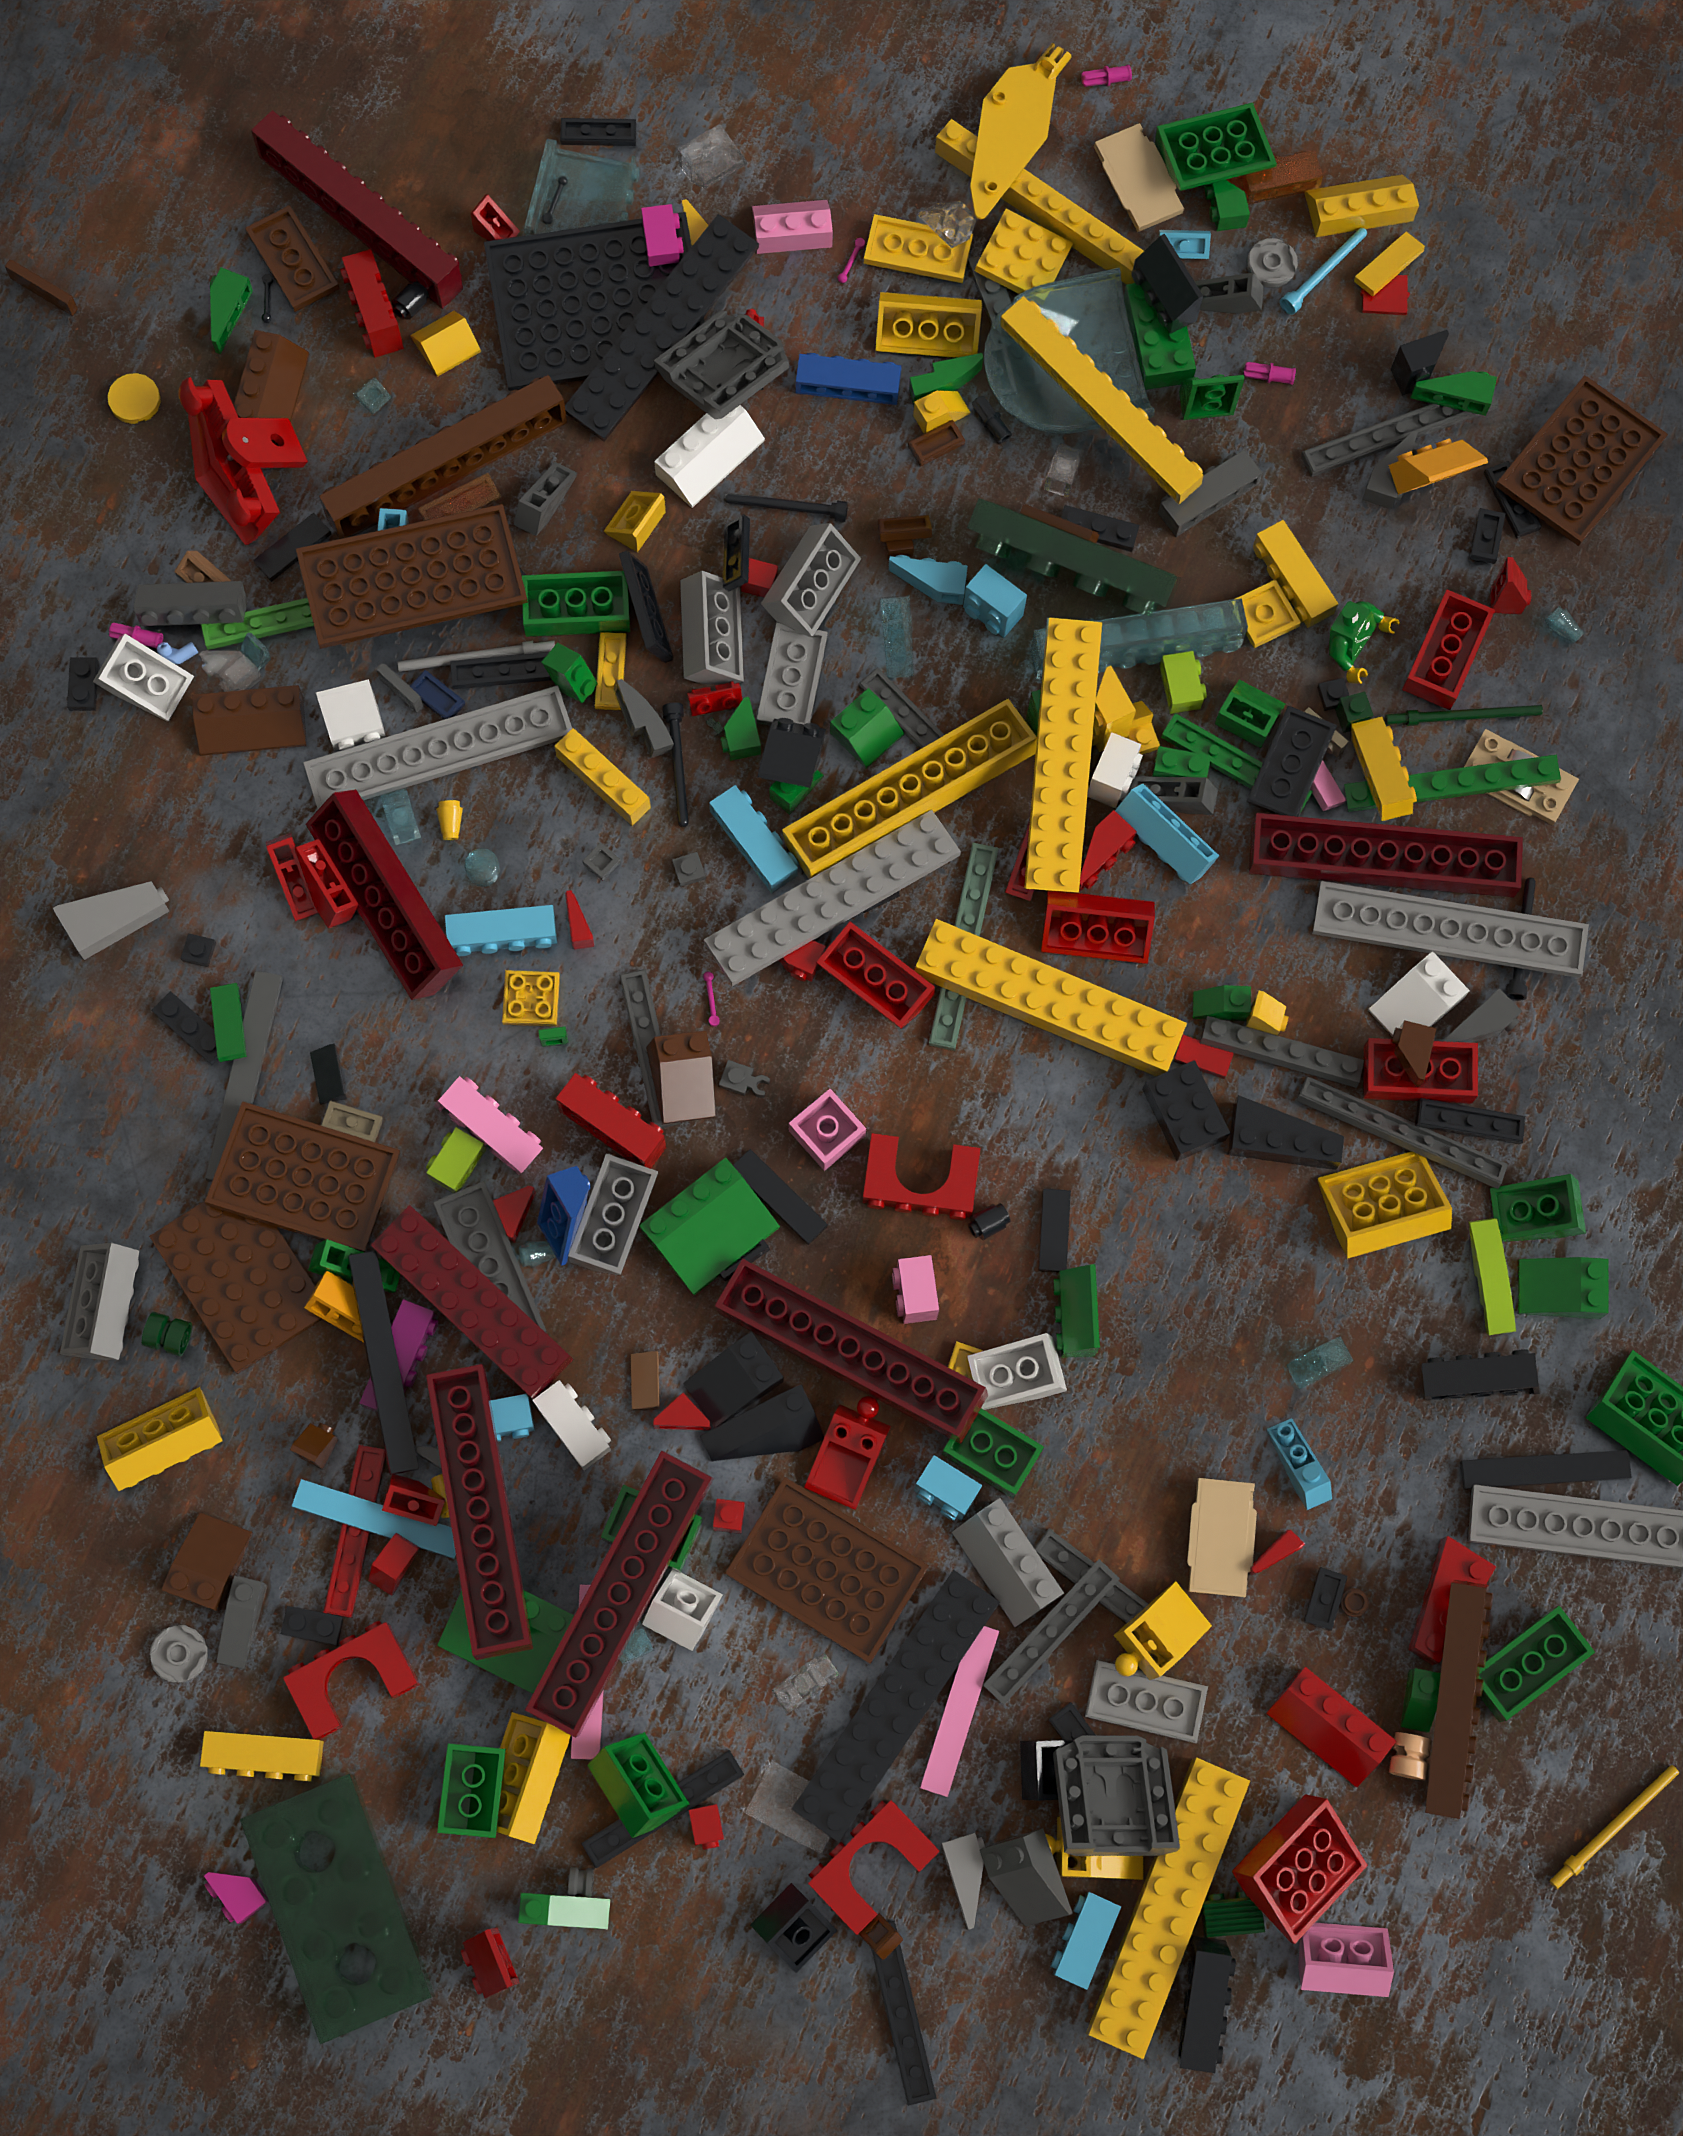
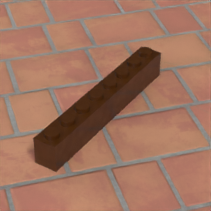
M1460 1580L1451 1582L1425 1813L1460 1819L1464 1811H1469L1470 1794H1466L1467 1782L1472 1783L1474 1766L1469 1765L1470 1754H1475L1477 1737L1472 1736L1473 1725H1478L1480 1718V1708L1476 1707L1477 1696L1481 1697L1483 1691V1679H1479L1480 1667L1485 1668L1487 1651L1482 1650L1483 1638L1488 1639L1490 1622L1485 1621L1486 1610H1491L1493 1603V1593H1489V1585Z

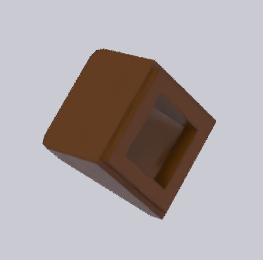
M912 539L885 541L888 559H890V556L905 555L909 557L914 555Z
M880 1913L859 1933L882 1960L903 1941L900 1934Z

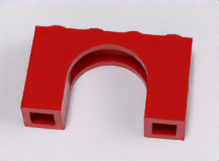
M872 1133L862 1203H867V1206L873 1209H884V1206L895 1207V1211L902 1213L918 1210L922 1211L923 1215L932 1217L938 1216L939 1213L948 1214L949 1218L954 1220H965L966 1217L972 1215L981 1148L953 1144L949 1176L945 1184L932 1193L918 1194L906 1189L897 1178L895 1163L899 1137Z
M374 1622L365 1628L366 1633L356 1638L355 1635H351L339 1642L340 1647L330 1652L328 1648L314 1655L315 1661L304 1665L302 1662L288 1669L289 1675L283 1677L314 1740H320L343 1727L330 1701L328 1682L335 1668L344 1661L355 1658L370 1661L377 1668L391 1697L394 1699L420 1685L389 1623Z
M882 1800L870 1812L874 1817L866 1825L861 1821L850 1832L853 1839L846 1846L840 1842L829 1853L833 1859L825 1867L819 1863L808 1874L812 1879L808 1883L811 1888L856 1935L878 1915L856 1892L850 1881L849 1866L852 1857L858 1849L872 1842L889 1844L917 1872H920L940 1852L892 1800L887 1804Z

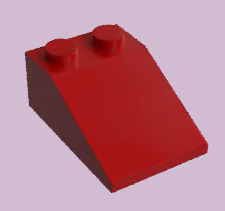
M498 1928L487 1929L463 1942L465 1949L461 1950V1954L466 1966L472 1965L476 1977L472 1978V1982L478 1995L483 1993L484 1998H488L520 1983Z

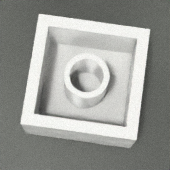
M1112 732L1092 776L1087 797L1116 808L1119 800L1123 801L1128 795L1132 780L1139 769L1143 757L1142 754H1139L1141 744Z

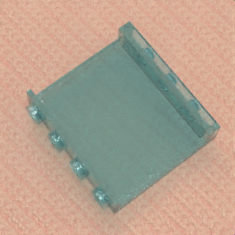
M547 139L524 226L525 236L629 220V212L626 211L628 204H633L635 190L632 187L634 182H638L640 176V167H637L636 156H632L631 162L627 163L558 149L557 140ZM565 176L568 183L566 186H563L553 211V222L545 224L543 222V215L548 213L559 185V177Z

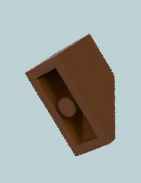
M1404 1020L1400 1028L1396 1027L1393 1033L1392 1043L1396 1044L1394 1054L1413 1084L1421 1086L1425 1080L1437 1028Z
M310 1423L292 1444L290 1451L298 1458L323 1470L339 1439L333 1435L335 1430L329 1426L319 1423L317 1427Z

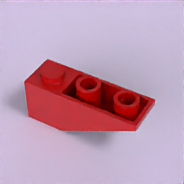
M1115 810L1095 827L1080 875L1079 892L1084 888L1090 889L1099 879L1097 875L1103 869L1106 872L1110 870L1117 862L1116 857L1121 852L1126 854L1136 843L1134 839L1137 831Z

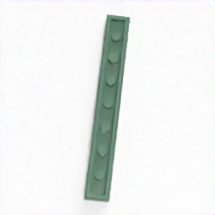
M973 842L954 926L980 937L999 848ZM941 987L929 1040L930 1046L955 1051L966 1002L965 996Z

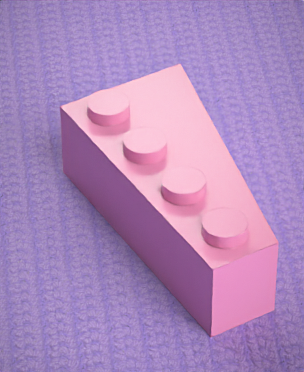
M459 1076L434 1104V1107L440 1112L444 1108L447 1109L451 1121L464 1129L468 1127L472 1137L484 1143L485 1146L489 1145L491 1147L490 1152L520 1175L543 1149L539 1145L541 1140L532 1132L528 1131L525 1133L518 1127L520 1122L510 1113H507L505 1116L497 1108L500 1105L492 1097L486 1095L484 1098L476 1090L479 1087L468 1077L462 1079Z

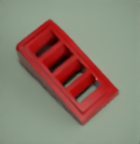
M567 890L565 896L572 947L574 950L594 947L593 935L572 890Z
M1291 1529L1284 1531L1250 1567L1251 1572L1248 1573L1251 1576L1253 1574L1256 1575L1300 1550L1305 1543Z

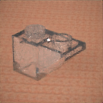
M961 201L936 203L920 211L918 214L951 248L970 239L977 220L974 213Z
M202 651L199 653L203 662L201 664L202 669L210 677L215 675L220 680L218 684L225 692L250 690L262 679L259 669L241 651Z
M824 1652L803 1665L771 1691L785 1712L789 1714L838 1679L840 1674Z

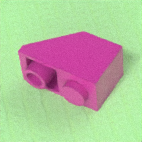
M208 1872L204 1875L208 1881L205 1884L207 1891L214 1899L219 1897L224 1904L221 1910L231 1923L234 1920L237 1924L244 1923L271 1902L255 1878Z

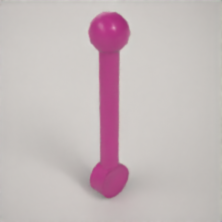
M863 238L855 240V249L845 269L837 277L840 283L847 281V274L859 250L865 247V240Z
M707 971L703 974V979L707 984L711 1017L709 1018V1024L716 1027L719 1025L720 1020L716 1016L712 988L714 976L711 972Z

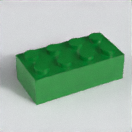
M1135 283L1126 284L1123 302L1142 390L1181 385L1182 381L1194 377L1196 365L1187 326L1170 334L1167 328L1162 327L1159 323L1154 307L1149 306L1146 302L1141 286H1137Z
M624 571L522 575L528 603L523 604V625L526 637L631 632L629 588Z
M1560 1606L1551 1608L1486 1658L1485 1668L1480 1667L1479 1679H1483V1691L1480 1698L1499 1723L1507 1721L1588 1659L1595 1651Z

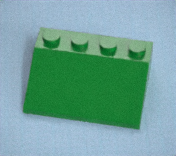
M1253 102L1157 126L1155 146L1166 165L1169 176L1180 191L1277 166Z
M726 1157L639 1225L643 1236L694 1296L720 1276L723 1270L726 1271L739 1261L742 1255L745 1256L759 1245L762 1239L765 1240L780 1228V1225Z
M1632 1350L1601 1392L1587 1414L1586 1419L1676 1486H1679L1683 1482V1386Z
M461 1590L437 1646L533 1694L574 1615L523 1590L533 1649L476 1660L472 1655Z

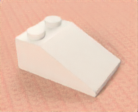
M123 634L116 641L93 682L113 695L165 721H169L194 676L130 636Z
M369 679L316 692L334 750L339 749L342 751L358 744L369 743L386 737Z
M1432 951L1374 1003L1368 1011L1393 1037L1395 1028H1400L1404 1020L1432 1027L1460 1003L1470 990Z
M1047 1333L967 1356L973 1381L987 1389L988 1397L981 1407L983 1410L1040 1399L1067 1391L1054 1338Z

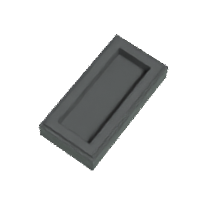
M382 663L376 669L379 679L413 711L417 713L423 708L420 695L386 664Z

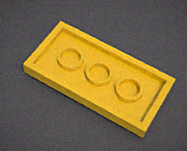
M874 214L864 255V264L963 283L973 234Z

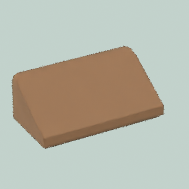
M187 551L174 571L186 583L231 581L198 551Z
M658 1351L631 1354L632 1410L660 1409Z

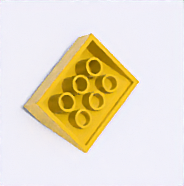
M1407 1152L1318 1178V1184L1337 1239L1347 1259L1451 1229L1452 1207L1426 1158L1415 1152Z

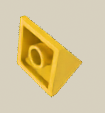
M456 311L450 312L410 335L437 377L481 352L465 317Z
M631 491L604 532L638 553L666 513L664 496L661 493Z

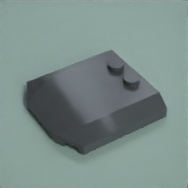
M724 310L719 311L654 360L655 368L668 384L715 420L725 417L789 368V362L779 338L748 315L729 316L727 311Z
M1080 1736L1072 1743L1054 1751L1053 1758L1064 1853L1073 1856H1160L1179 1850L1180 1844L1167 1749L1163 1747L1158 1749L1146 1743V1739L1140 1736Z

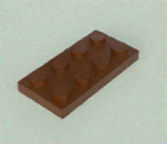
M290 205L245 228L247 235L294 312L340 289L337 281Z

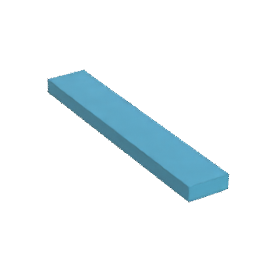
M302 1479L300 1481L292 1504L293 1508L389 1539L395 1533H398L421 1549L455 1559L456 1553L451 1527L439 1523L437 1526L388 1513L382 1511L383 1505Z

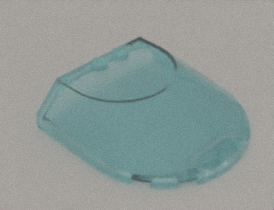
M1120 268L1033 287L1017 295L1014 301L1005 309H1002L996 316L985 343L984 366L986 377L998 402L1020 422L1040 431L1057 434H1069L1102 428L1001 327V315L1023 296L1029 302L1031 300L1040 307L1041 314L1046 319L1051 318L1058 325V331L1065 337L1069 336L1082 354L1090 356L1095 367L1100 372L1103 371L1108 374L1113 382L1112 384L1118 390L1122 389L1131 400L1130 402L1136 408L1140 407L1143 409L1148 418L1154 417L1155 411L1151 407L1145 391L1128 322Z

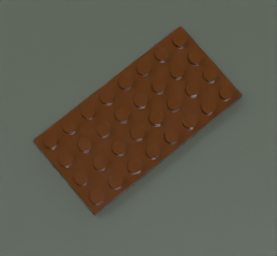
M503 504L296 549L320 649L528 603Z

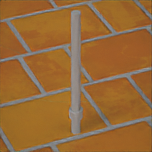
M554 640L538 643L526 641L522 642L523 645L398 661V670L402 672L451 665L450 661L550 652L555 646Z

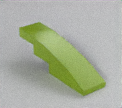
M1497 1218L1470 1221L1469 1230L1474 1275L1478 1278L1480 1304L1484 1308L1486 1333L1488 1335L1516 1332L1511 1288Z

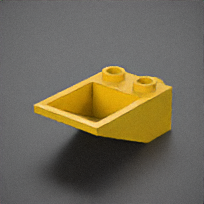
M1176 1581L1114 1634L1115 1638L1127 1651V1653L1119 1655L1115 1661L1116 1671L1120 1675L1131 1676L1137 1671L1139 1666L1149 1680L1161 1677L1212 1626Z
M1057 1817V1840L1051 1835L1045 1834L1052 1855L1057 1852L1056 1867L1060 1877L1143 1880V1856H1073L1064 1853L1060 1817ZM1068 1857L1075 1859L1076 1863L1073 1868L1068 1867Z

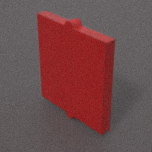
M1397 275L1374 296H1371L1362 289L1360 292L1362 296V313L1407 315V299L1410 296V293L1407 292L1408 275Z

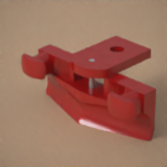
M188 377L182 381L178 394L183 408L188 413L195 479L245 545H249L264 532L280 513L261 468H303L308 462L289 418H239L222 380H207L202 386H195L192 378Z

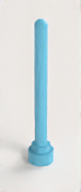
M1365 228L1358 229L1297 291L1287 292L1280 299L1282 309L1288 314L1294 315L1302 307L1303 298L1366 237L1367 230Z

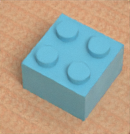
M985 564L966 586L963 608H965V612L971 618H978L991 633L999 634L1005 638L1023 617L1027 594Z
M934 1455L917 1481L914 1491L917 1493V1499L928 1506L934 1503L941 1508L940 1513L948 1519L955 1521L957 1518L962 1521L982 1485Z

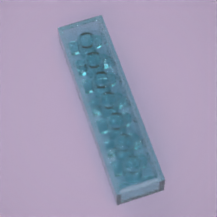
M1242 598L1094 621L1102 622L1098 673L1105 672L1106 667L1110 665L1112 668L1121 667L1126 669L1145 662L1148 665L1161 662L1162 656L1193 651L1194 655L1204 657L1216 651L1223 650L1225 653L1236 651L1238 648H1241L1248 629ZM1046 629L1034 630L1030 652L1036 679H1042Z

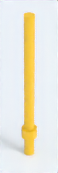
M1670 1765L1576 1856L1571 1855L1563 1863L1564 1867L1549 1880L1551 1885L1558 1890L1572 1875L1577 1876L1584 1869L1583 1865L1679 1774L1677 1768Z

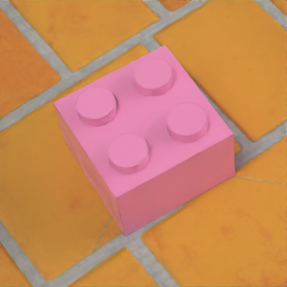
M831 1089L826 1091L789 1122V1132L824 1171L866 1136L864 1125Z
M932 1256L898 1259L897 1268H893L892 1273L894 1290L899 1289L900 1294L897 1295L896 1300L897 1316H903L904 1324L937 1320L939 1305Z

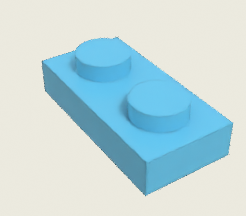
M1159 230V236L1163 234L1167 236L1180 258L1209 259L1210 231Z

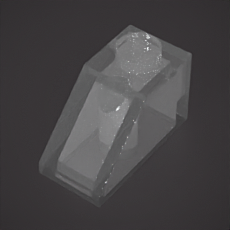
M1060 443L1048 470L1044 490L1069 497L1085 451Z

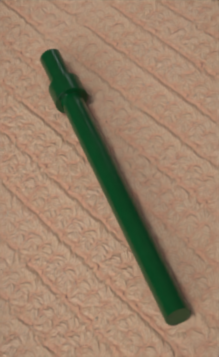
M1542 705L1431 712L1406 710V713L1386 714L1385 723L1386 725L1406 724L1407 726H1418L1419 723L1539 716L1543 714Z

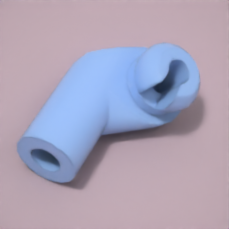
M165 642L157 647L159 655L177 665L198 653L192 642L180 649L170 647Z

